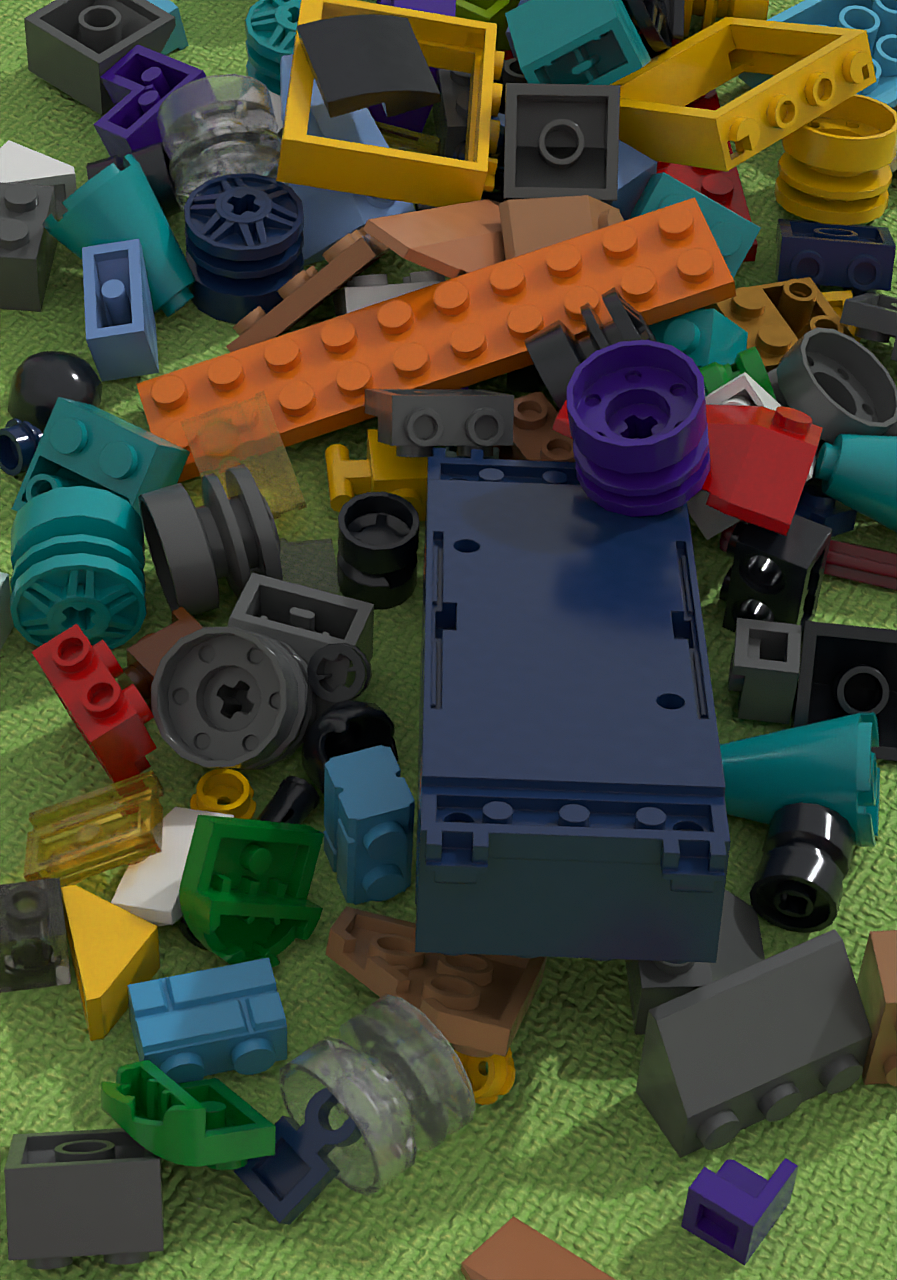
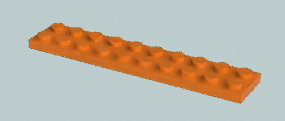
M694 197L137 383L136 385L150 432L190 451L177 482L180 483L377 417L365 413V389H461L533 365L534 363L525 345V339L558 320L569 328L578 340L587 336L588 333L580 307L587 303L592 306L602 324L606 325L613 319L601 295L614 287L629 305L641 313L649 326L736 297L735 282Z

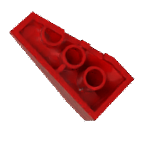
M565 400L555 419L552 430L573 440L570 433L567 400ZM706 405L711 467L702 487V490L710 493L706 505L726 515L787 536L817 451L823 428L812 424V418L804 412L790 407L780 406L774 411L763 406Z

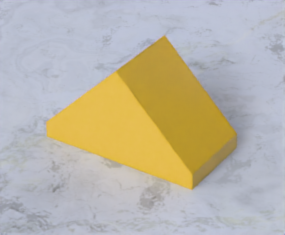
M77 885L61 887L65 931L90 1041L103 1039L129 1008L127 985L150 981L160 969L158 926Z

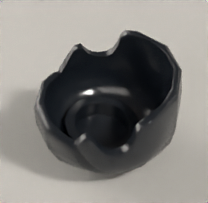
M43 351L30 355L21 363L13 376L9 393L8 412L13 419L18 418L21 422L28 421L43 433L58 397L90 404L99 408L102 383L89 362L73 353Z
M350 700L335 703L319 716L306 735L301 753L302 766L306 774L324 795L325 763L330 758L382 745L390 747L396 761H398L397 748L393 738L395 734L394 722L375 703Z

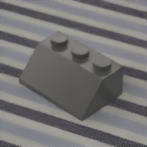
M833 929L649 1010L636 1093L680 1158L703 1147L707 1150L720 1148L730 1142L740 1130L764 1119L769 1122L781 1120L796 1110L801 1102L825 1091L829 1094L842 1092L860 1078L863 1073L872 1032L843 939L837 931Z

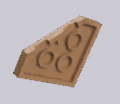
M364 226L359 230L356 229L351 234L348 233L322 254L329 264L319 272L314 265L307 270H302L277 291L283 298V301L266 314L258 306L235 324L233 329L239 337L227 345V349L233 352L280 336L320 306L323 300L346 286V283L351 281L352 277L360 275L391 249L363 230Z
M346 906L330 928L325 955L431 1038L452 1043L451 1045L456 1051L472 1057H490L493 1054L506 1056L542 982L547 957L520 958L510 955L482 954L449 956L441 953L415 952L416 923Z

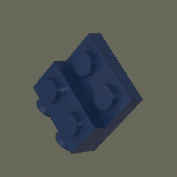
M778 219L776 234L778 252L775 270L777 282L810 277L819 290L821 285L843 287V291L852 290L853 297L871 291L877 292V290L891 291L896 245L887 227L837 225L814 221Z

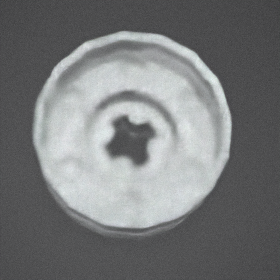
M237 74L205 77L189 82L173 91L160 105L157 121L164 149L170 159L169 171L174 181L175 197L182 210H184V205L191 192L208 180L227 174L243 173L277 178L281 139L277 134L279 126L267 86L257 79Z
M385 994L363 1009L361 1015L357 1014L343 1023L339 1029L338 1039L326 1036L280 1068L279 1087L284 1105L290 1117L294 1118L300 1126L305 1122V1110L309 1100L314 1094L324 1088H327L339 1101L329 1113L328 1119L332 1129L340 1128L349 1117L355 1122L362 1137L350 1146L335 1147L327 1156L341 1171L335 1178L352 1191L366 1196L379 1191L415 1163L417 1149L427 1152L436 1148L445 1141L446 1135L460 1130L473 1120L476 1107L471 1082L460 1058L442 1032L427 1016L401 997Z

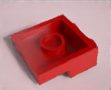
M75 624L31 653L75 726L130 810H133L153 797L140 773L151 767L145 756L157 749L144 724L154 719V716L134 684L122 690L115 680L124 674V671L105 641L102 639L92 646L78 624Z

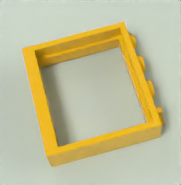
M301 0L297 26L317 20L350 15L376 14L408 18L428 67L470 73L465 160L307 135L314 76L304 54L296 28L276 181L434 207L481 200L483 191L493 192L498 159L489 157V153H496L500 121L492 120L491 116H498L503 84L494 83L493 80H500L505 52L495 50L497 24L358 0Z
M724 17L653 57L643 68L610 85H620L619 140L655 161L727 172L876 82L867 30ZM743 72L775 75L717 110L685 107ZM728 141H734L737 150L731 155L727 144Z

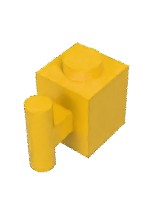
M367 429L366 460H350L349 450L342 444H333L327 447L325 450L330 505L334 511L340 512L343 505L352 499L354 494L384 491L399 495L409 501L418 512L419 521H425L428 457L396 456V446L378 442V429Z

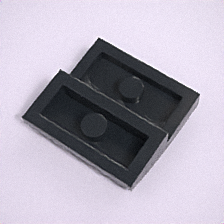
M376 14L350 15L317 20L297 26L301 46L330 118L382 103L386 116L389 118L441 102L440 92L408 18Z

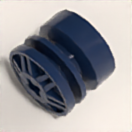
M253 173L227 174L206 181L191 192L184 205L186 260L196 279L188 288L194 295L191 301L198 310L215 320L237 324L258 306L267 314L283 301V298L277 291L304 270L302 253L304 246V213L302 200L286 184L276 181L275 178Z

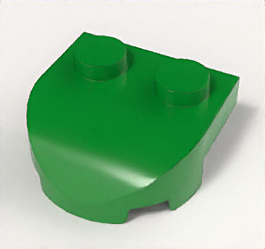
M198 815L179 889L181 911L193 935L205 948L230 965L262 958H269L272 967L279 965L280 960L276 955L285 950L296 938L301 940L309 939L321 917L323 908L307 898L324 833L303 824Z
M144 1060L121 1066L117 1071L116 1083L101 1082V1109L145 1149L167 1161L184 1166H207L217 1170H233L244 1167L248 1163V1159L275 1155L276 1126L218 1078L176 1083L150 1060Z

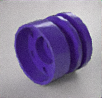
M651 340L620 341L597 350L576 367L567 385V412L570 433L573 438L576 475L587 497L607 511L630 517L660 515L683 506L702 489L711 470L704 377L693 359L672 345Z

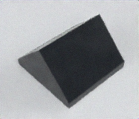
M804 620L801 634L799 677L791 712V728L857 713H875L878 724L879 747H871V753L876 754V759L897 761V630Z

